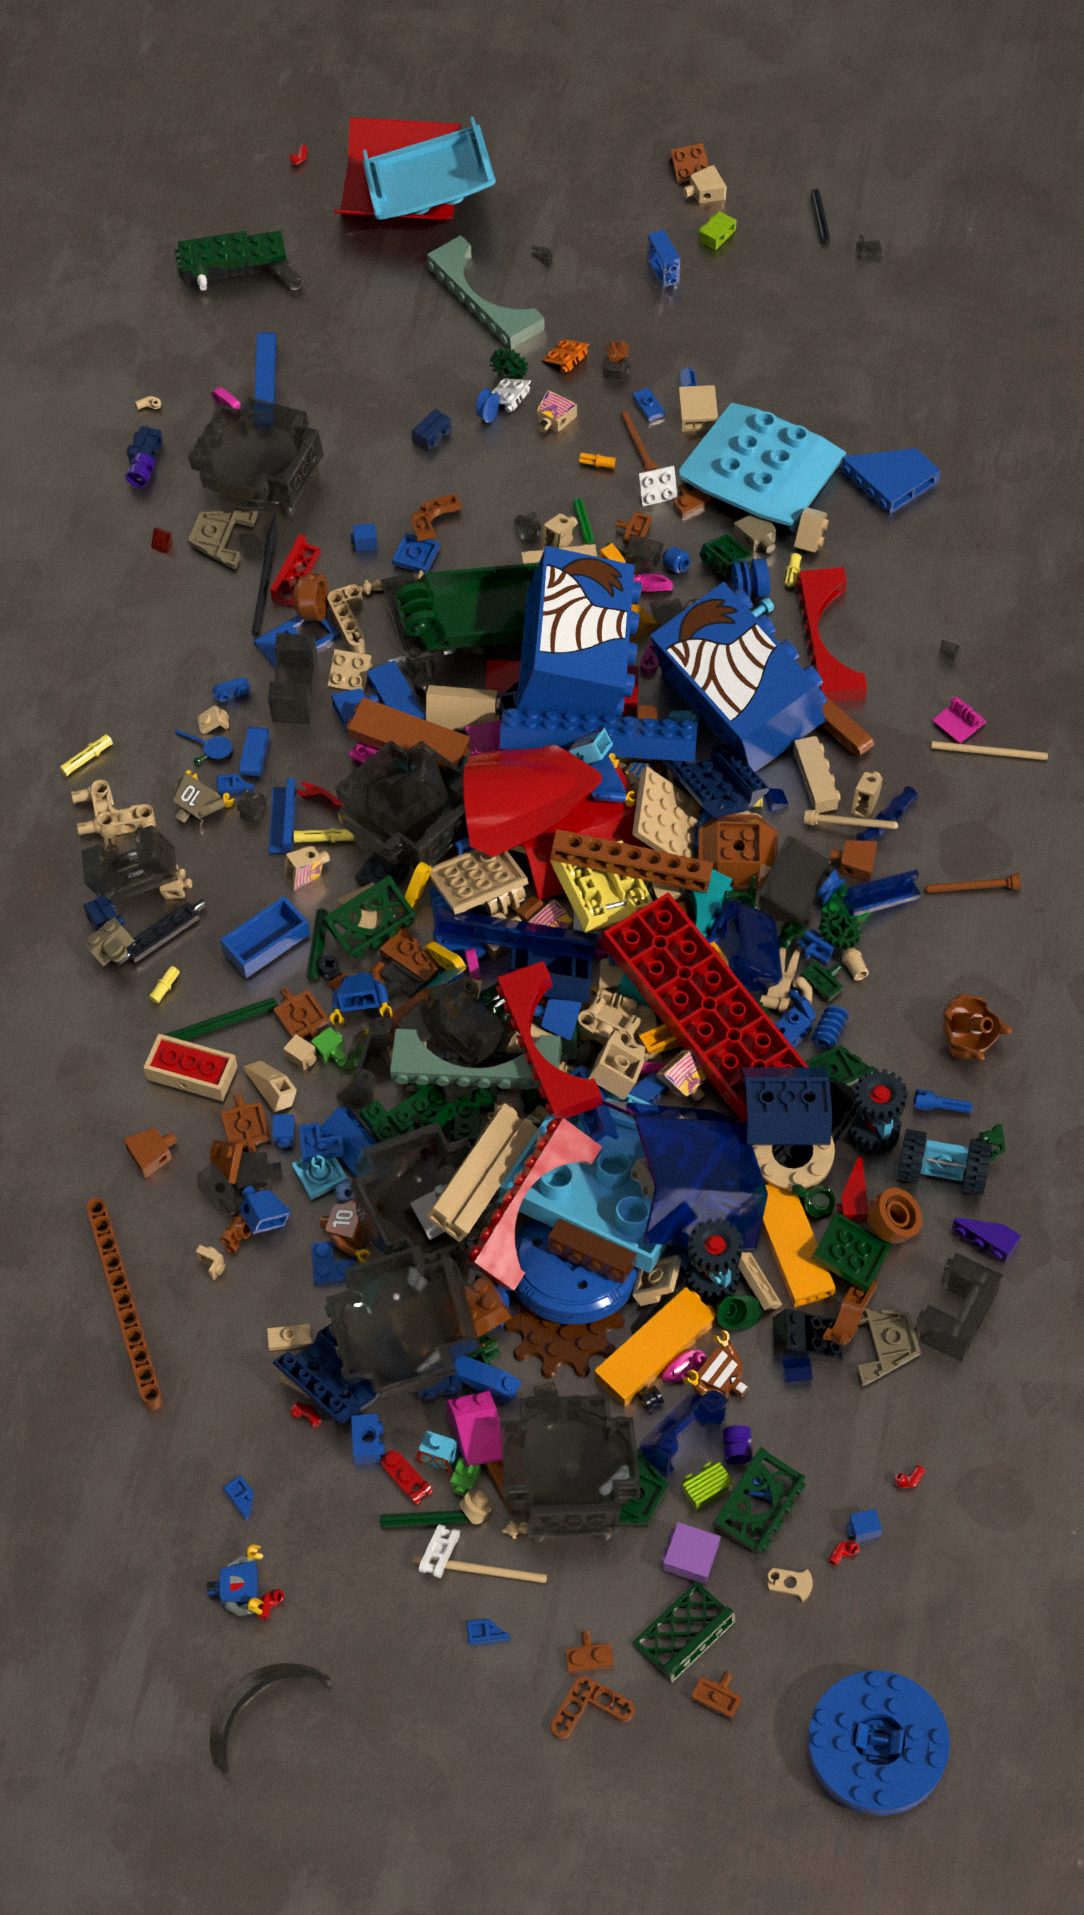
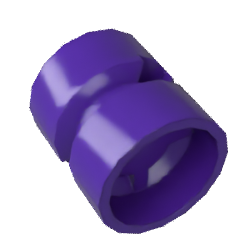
M136 453L125 475L126 480L135 487L142 488L147 486L156 465L155 460L148 454Z
M734 1425L723 1429V1444L726 1445L724 1447V1459L726 1463L742 1465L752 1461L753 1451L752 1446L749 1444L752 1441L749 1427Z

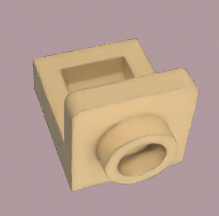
M215 705L197 716L199 729L203 734L208 733L219 725L225 729L229 728L228 714Z
M199 1245L196 1250L197 1259L211 1266L208 1271L210 1279L215 1280L217 1275H221L225 1268L223 1256L210 1246L204 1247Z

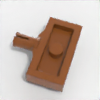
M682 483L678 486V489H680L683 495L673 500L674 507L684 517L713 503L714 498L699 489L689 491L685 483Z
M635 511L629 522L617 520L615 527L626 530L623 543L641 548L651 525L652 516Z
M586 1630V1635L585 1631L581 1632L583 1645L578 1648L565 1649L568 1674L614 1668L611 1643L592 1644L590 1630Z
M724 1671L720 1682H712L701 1676L691 1695L692 1700L731 1720L742 1701L741 1696L733 1693L727 1687L733 1677L731 1673L728 1675L727 1671Z

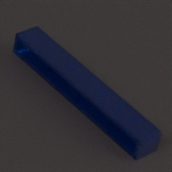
M439 907L433 935L589 961L594 959L597 934L595 933L586 934L583 931L469 912L455 915L451 909Z

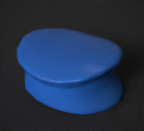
M488 388L483 389L476 403L477 416L483 418L485 422L491 423L498 412L500 395L498 393L493 394Z
M836 869L816 893V896L821 899L822 905L846 881V879H841L838 876Z

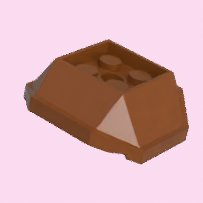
M732 814L719 818L713 817L699 828L698 860L713 862V870L732 878L731 887H733L734 891L748 890L752 876H756L753 889L757 891L778 869V831L758 815ZM739 845L743 850H735L734 846Z

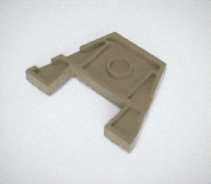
M253 509L250 510L251 512L234 510V513H223V511L200 512L189 536L188 544L230 568L236 569L241 554L238 551L224 549L234 524L253 527L258 511Z
M865 1308L859 1325L868 1323L878 1361L858 1365L857 1370L862 1386H866L920 1355L921 1351L910 1312L872 1311L869 1308Z

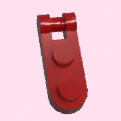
M388 1451L383 1455L381 1460L382 1468L414 1505L420 1503L423 1496H428L433 1492L431 1486L424 1481L398 1451ZM418 1485L419 1489L416 1492L412 1489Z

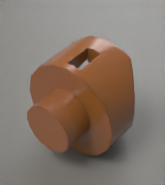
M611 341L604 348L607 351L609 363L615 368H619L629 358L627 353L629 346L624 341L619 343Z

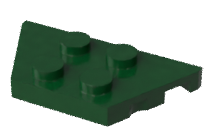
M841 1045L804 1061L808 1067H825L829 1076V1082L835 1079L848 1086L858 1082L861 1075L865 1077V1072L870 1071L873 1074L874 1069H876L874 1066L870 1067L862 1062L860 1057L851 1054L848 1049ZM804 1095V1099L807 1102L815 1101L812 1095Z
M637 1449L599 1518L600 1524L648 1525L668 1489V1484L657 1473L654 1465L650 1464L643 1455L644 1452L641 1449Z

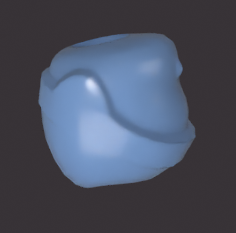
M344 1181L336 1186L335 1196L344 1203L357 1198L358 1190L353 1183Z

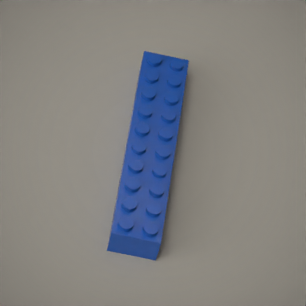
M513 708L504 709L500 727V749H527L557 745L568 751L577 739L605 728L613 743L607 752L608 756L614 753L615 757L695 762L697 722L689 720L683 722L673 721L671 719L654 720L652 718L638 719L631 716L623 718L613 715H579L572 712L564 714L554 711H520Z

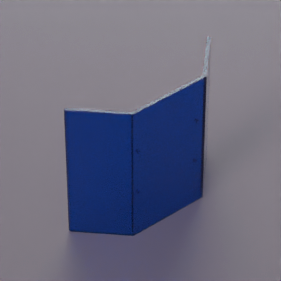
M602 1101L603 1105L634 1118L655 1186L643 1241L644 1244L688 1246L689 1235L695 1226L699 1228V1222L704 1221L706 1224L707 1219L712 1218V1221L716 1222L717 1218H721V1223H725L727 1220L730 1222V1227L733 1225L737 1227V1233L740 1232L742 1235L743 1249L755 1250L757 1248L768 1192L753 1146H746L745 1123L709 1109Z

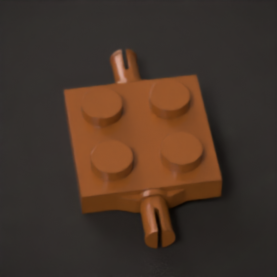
M284 987V990L282 988L280 993L285 998V1001L273 1008V1011L291 1038L296 1034L301 1038L307 1035H311L313 1039L319 1035L317 1030L329 1023V1018L308 989L300 994L292 995L287 987Z
M235 1094L233 1098L236 1106L230 1110L220 1112L228 1142L243 1144V1148L248 1149L249 1157L253 1158V1151L256 1158L258 1154L255 1146L271 1141L261 1102L244 1104L242 1095L238 1094V1101Z

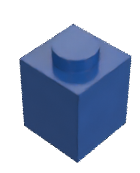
M375 523L353 525L354 533H350L351 544H355L356 551L378 549Z
M294 1114L273 1115L272 1137L274 1146L281 1148L295 1146L296 1123Z
M876 1508L851 1514L848 1523H846L848 1535L853 1536L856 1543L881 1537L882 1526Z

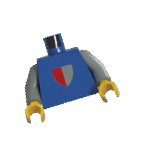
M255 1544L250 1545L247 1552L228 1563L225 1568L220 1569V1581L207 1582V1595H220L222 1606L239 1617L252 1613L262 1614V1610L258 1608V1605L264 1602L258 1599V1567L254 1559L261 1560L263 1554L256 1553L258 1549H261V1546Z

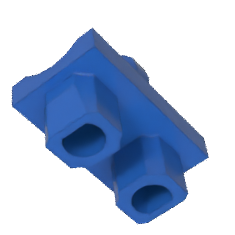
M806 930L805 935L800 937L796 946H801V949L805 951L804 957L806 959L813 956L822 963L827 964L835 946H831L829 942L826 943L820 939L819 932L816 930Z

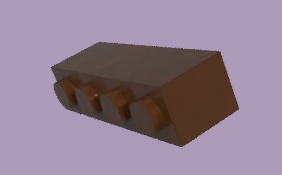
M560 1218L547 1239V1250L553 1254L565 1257L575 1264L585 1266L592 1272L602 1274L610 1280L621 1284L625 1283L635 1267L637 1253Z

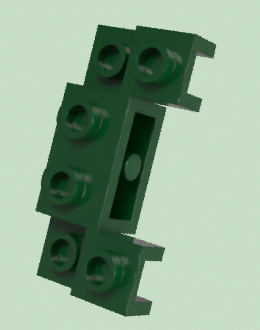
M410 1083L417 1092L416 1094L388 1112L378 1100H375L361 1109L359 1116L369 1127L379 1145L385 1149L405 1135L406 1137L412 1135L417 1130L416 1128L420 1126L417 1118L436 1100L450 1102L438 1087V1084L419 1085L417 1083Z
M476 1086V1088H456V1113L451 1122H454V1128H450V1141H454V1167L461 1165L478 1140L477 1137L480 1134V1108H494V1104L497 1103V1087L489 1086L482 1088Z

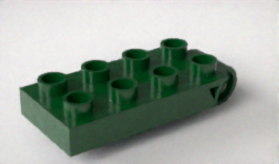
M539 562L424 573L415 583L402 586L394 593L393 598L405 633L409 636H420L421 642L428 648V651L522 641L527 590Z

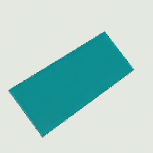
M466 966L439 973L420 990L446 984Z

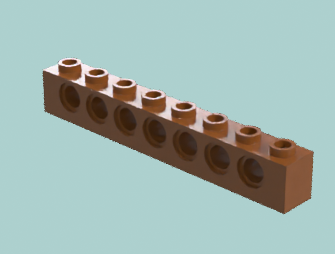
M556 829L550 860L703 893L708 891L713 862Z

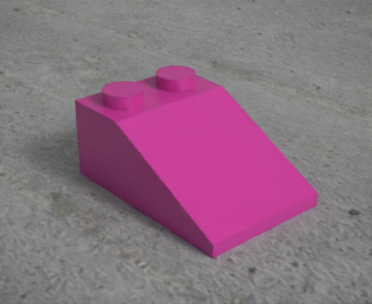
M490 1391L448 1400L446 1418L467 1467L509 1458L498 1411Z

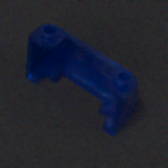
M737 900L723 902L722 912L727 919L733 921L738 934H741L743 949L730 956L728 960L729 968L749 993L778 985L782 980L783 974L777 926L774 918Z
M715 1390L691 1393L642 1439L639 1449L643 1451V1455L650 1464L652 1463L657 1471L667 1479L674 1472L671 1459L678 1451L679 1444L677 1438L695 1421L702 1427L714 1423L720 1428L727 1421L729 1400L722 1393Z

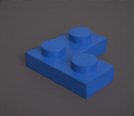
M319 1122L299 1125L303 1163L311 1162L313 1157L317 1160V1155L322 1156L324 1159L345 1156L342 1134L322 1138Z
M332 1242L311 1243L314 1285L357 1282L355 1259L334 1261Z

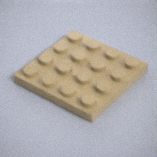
M649 767L642 768L632 835L656 851L694 858L695 850H693V845L695 843V831L698 825L700 804Z
M473 849L433 866L429 876L455 915L529 884L526 875L508 851L492 857L477 849Z

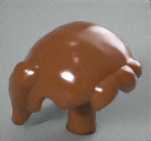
M959 994L951 999L947 1008L943 1010V1034L949 1043V1052L954 1058L984 1060L983 1052L996 1042L1000 1034L1008 1035L1012 1033L1011 1027L1004 1024L998 1016L987 1008L986 1000L980 996Z

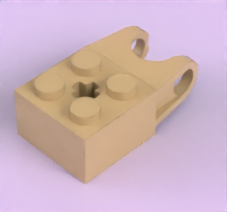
M615 1030L598 1054L588 1079L595 1078L598 1086L624 1100L636 1084L644 1064L645 1047L641 1044L637 1048L626 1046L621 1040V1033Z

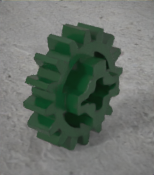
M501 348L498 351L495 350L489 360L491 362L490 366L493 367L492 371L498 372L497 376L509 379H523L528 370V363L524 362L525 357H520L521 353L516 354L513 349L509 351L508 348H505L504 351Z
M833 910L832 914L827 912L822 917L818 927L821 930L819 936L825 937L824 941L826 943L829 942L831 946H836L838 951L841 947L844 950L849 947L854 948L861 939L860 936L863 931L859 930L861 924H856L857 918L852 919L850 912L845 915L844 910H841L840 913Z

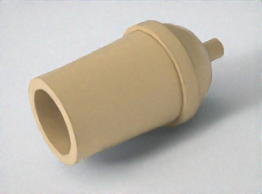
M848 948L842 954L843 964L847 966L855 980L864 979L869 974V971L861 957L860 951Z

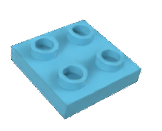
M317 1155V1160L313 1157L311 1162L303 1163V1159L292 1163L293 1170L311 1200L335 1189L339 1183L348 1181L336 1157L324 1159L322 1156Z

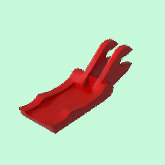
M301 782L306 787V791L303 792L297 789V793L305 798L327 796L336 805H340L352 813L353 807L322 787Z

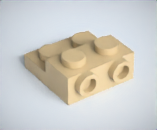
M678 1255L659 1259L651 1273L639 1268L633 1297L640 1306L657 1303L660 1301L661 1295L674 1292L682 1261Z

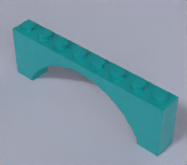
M713 869L707 893L686 889L694 910V925L705 938L707 937L705 933L707 928L711 929L715 923L716 918L714 916L716 912L720 914L725 904L722 901L725 897L729 898L730 896L726 895L725 891L733 890V887H731L732 878ZM624 973L619 982L617 992L631 999L634 998L635 1001L653 1009Z

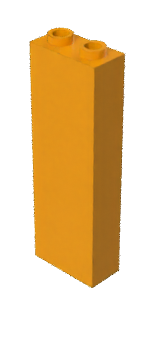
M769 1184L755 1186L750 1192L753 1208L793 1308L834 1297L836 1287L829 1270L811 1259L818 1244L799 1197L794 1195L792 1191L776 1186L773 1187Z
M685 1287L594 1370V1379L625 1408L638 1396V1393L644 1391L662 1374V1371L672 1359L687 1351L716 1324L717 1315L715 1310L710 1305L706 1306L695 1291H690Z

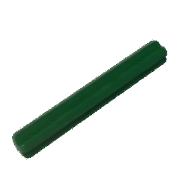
M323 908L317 909L307 968V978H310V980L319 977V961L322 956L326 930L322 922L323 917L328 914V911Z
M463 1510L382 1514L380 1516V1526L382 1528L462 1524L468 1522V1517Z

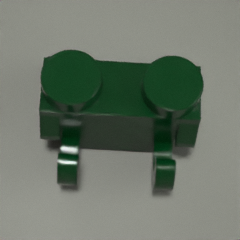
M498 982L480 993V998L487 1009L488 1015L499 1010L498 1006L505 1002L503 997L499 998L496 990V986L499 985Z
M531 1088L521 1091L520 1095L525 1103L524 1113L530 1115L539 1104L546 1108L545 1104H547V1101L540 1097L538 1089Z
M996 1124L992 1130L980 1132L978 1138L971 1139L972 1141L992 1144L990 1162L996 1159V1155H1002L1006 1150L1001 1124Z

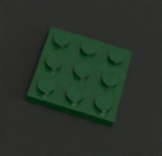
M836 1212L811 1259L867 1292L891 1244Z

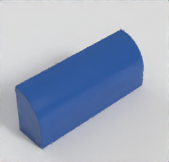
M395 660L367 671L368 684L374 694L377 695L380 704L426 720V714Z
M338 1106L320 1126L323 1137L342 1134L345 1156H340V1158L366 1189L373 1188L385 1181L398 1167L349 1108Z

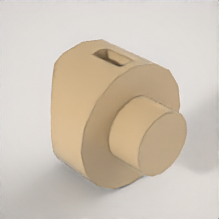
M475 1489L466 1493L459 1506L472 1524H480L490 1513L492 1502L486 1492Z

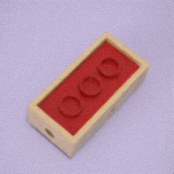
M158 1033L143 1068L146 1080L223 1101L236 1072L237 1062L233 1054Z

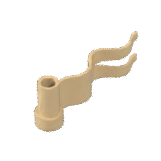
M801 946L792 955L787 972H784L786 949L781 947L768 993L761 996L760 1002H763V1007L779 1010V1013L789 1012L791 999L787 997L791 982L796 974L798 959L802 951Z

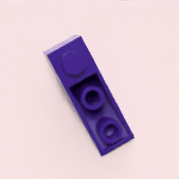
M955 1217L952 1229L958 1236L967 1238L975 1247L984 1249L990 1253L992 1258L998 1261L1001 1260L1006 1263L1018 1247L1021 1235L1004 1224Z

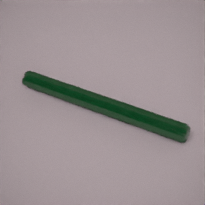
M272 997L164 1035L184 1041L271 1011L277 1007V1002Z

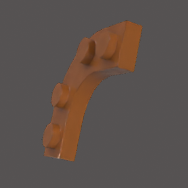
M457 494L427 501L420 506V510L417 513H413L411 523L417 541H425L435 537V531L431 522L436 516L462 509Z

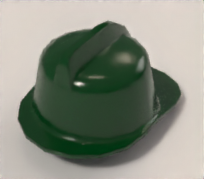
M746 1295L724 1296L717 1302L716 1306L712 1307L717 1315L719 1325L725 1329L751 1328L759 1321L762 1313L759 1301L752 1296Z

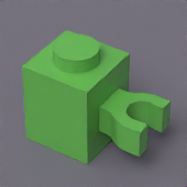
M329 1027L311 1040V1044L315 1046L316 1055L324 1064L333 1059L341 1068L347 1063L345 1060L346 1055L342 1052L344 1051V1038L338 1031L335 1032Z
M459 1458L450 1481L451 1490L460 1496H465L468 1491L474 1490L481 1474L480 1464L467 1467L464 1459Z

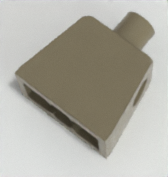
M751 514L734 523V536L751 551L763 548L767 553H770L775 549L773 542L775 541L776 529L770 520Z

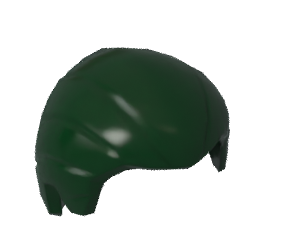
M800 1184L792 1186L793 1194L803 1198L804 1209L812 1217L819 1218L829 1214L834 1209L835 1195L830 1188L823 1185L813 1186L809 1189H805Z

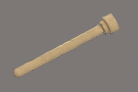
M806 809L804 815V824L812 826L822 822L885 829L898 828V823L895 821L820 815L815 810Z

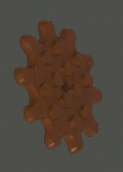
M515 1291L512 1292V1299L520 1305L521 1312L504 1322L503 1329L506 1332L518 1333L522 1337V1342L514 1349L513 1356L517 1361H525L529 1357H538L542 1361L541 1375L544 1378H553L558 1368L562 1365H569L574 1370L576 1376L585 1378L590 1373L588 1360L592 1355L598 1354L607 1359L616 1351V1347L607 1340L606 1336L610 1330L621 1329L625 1325L623 1315L613 1313L595 1322L561 1326L558 1322L550 1321L532 1312L520 1301Z

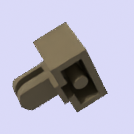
M114 917L107 921L98 931L91 934L84 941V944L104 966L111 960L119 962L124 959L128 953L126 947L133 943L134 940Z

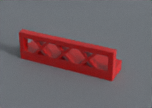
M298 535L270 588L271 599L274 602L293 606V590L295 585L291 586L290 580L299 578L304 574H310L321 552V548L307 544L305 535ZM306 550L314 552L313 556L305 558L304 553ZM305 564L307 568L298 572L297 566ZM287 592L292 594L290 600L283 598L282 595Z

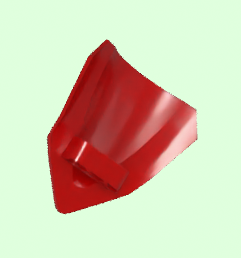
M557 745L540 748L494 750L468 756L464 767L463 787L470 847L495 857L542 835L560 824L602 782L601 773Z

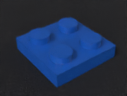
M405 533L392 559V565L415 572L422 570L423 573H428L440 549V543L429 539L417 541L415 535Z

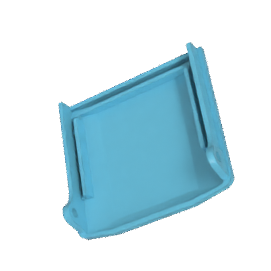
M474 116L470 117L472 127L371 158H368L366 149L363 150L365 159L362 160L377 219H386L409 213L415 215L424 214L432 206L442 203L448 205L457 204L465 196L495 184L496 180L480 125H476Z
M730 403L681 466L679 477L681 478V483H685V485L691 484L710 496L760 518L787 525L789 530L795 533L799 528L802 512L806 507H809L840 465L843 457L846 456V452L822 436L808 431L805 427L789 423L770 412Z

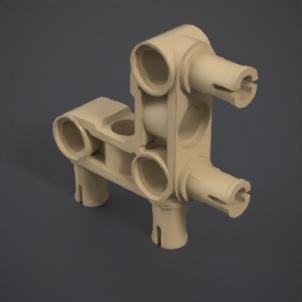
M96 780L88 789L71 791L74 804L91 800L94 806L96 818L92 821L77 823L79 835L99 833L104 838L106 851H111L110 844H112L113 851L118 848L116 835L142 831L144 843L150 844L149 837H151L152 843L156 842L154 832L156 821L152 806L142 804L134 805L127 809H114L112 807L114 803L111 790L105 780Z
M595 996L588 1009L583 1010L578 1015L577 1032L586 1039L594 1040L605 1046L615 1030L621 1033V1040L626 1043V1046L630 1048H637L639 1046L634 1039V1033L641 1024V1019L637 1017L634 1022L636 1016L630 1015L624 1028L603 1018L598 1015L606 1004L603 998L599 1001L600 997ZM586 1021L589 1025H585L582 1022ZM646 1049L644 1054V1062H647V1058H649L651 1055V1053L648 1054Z

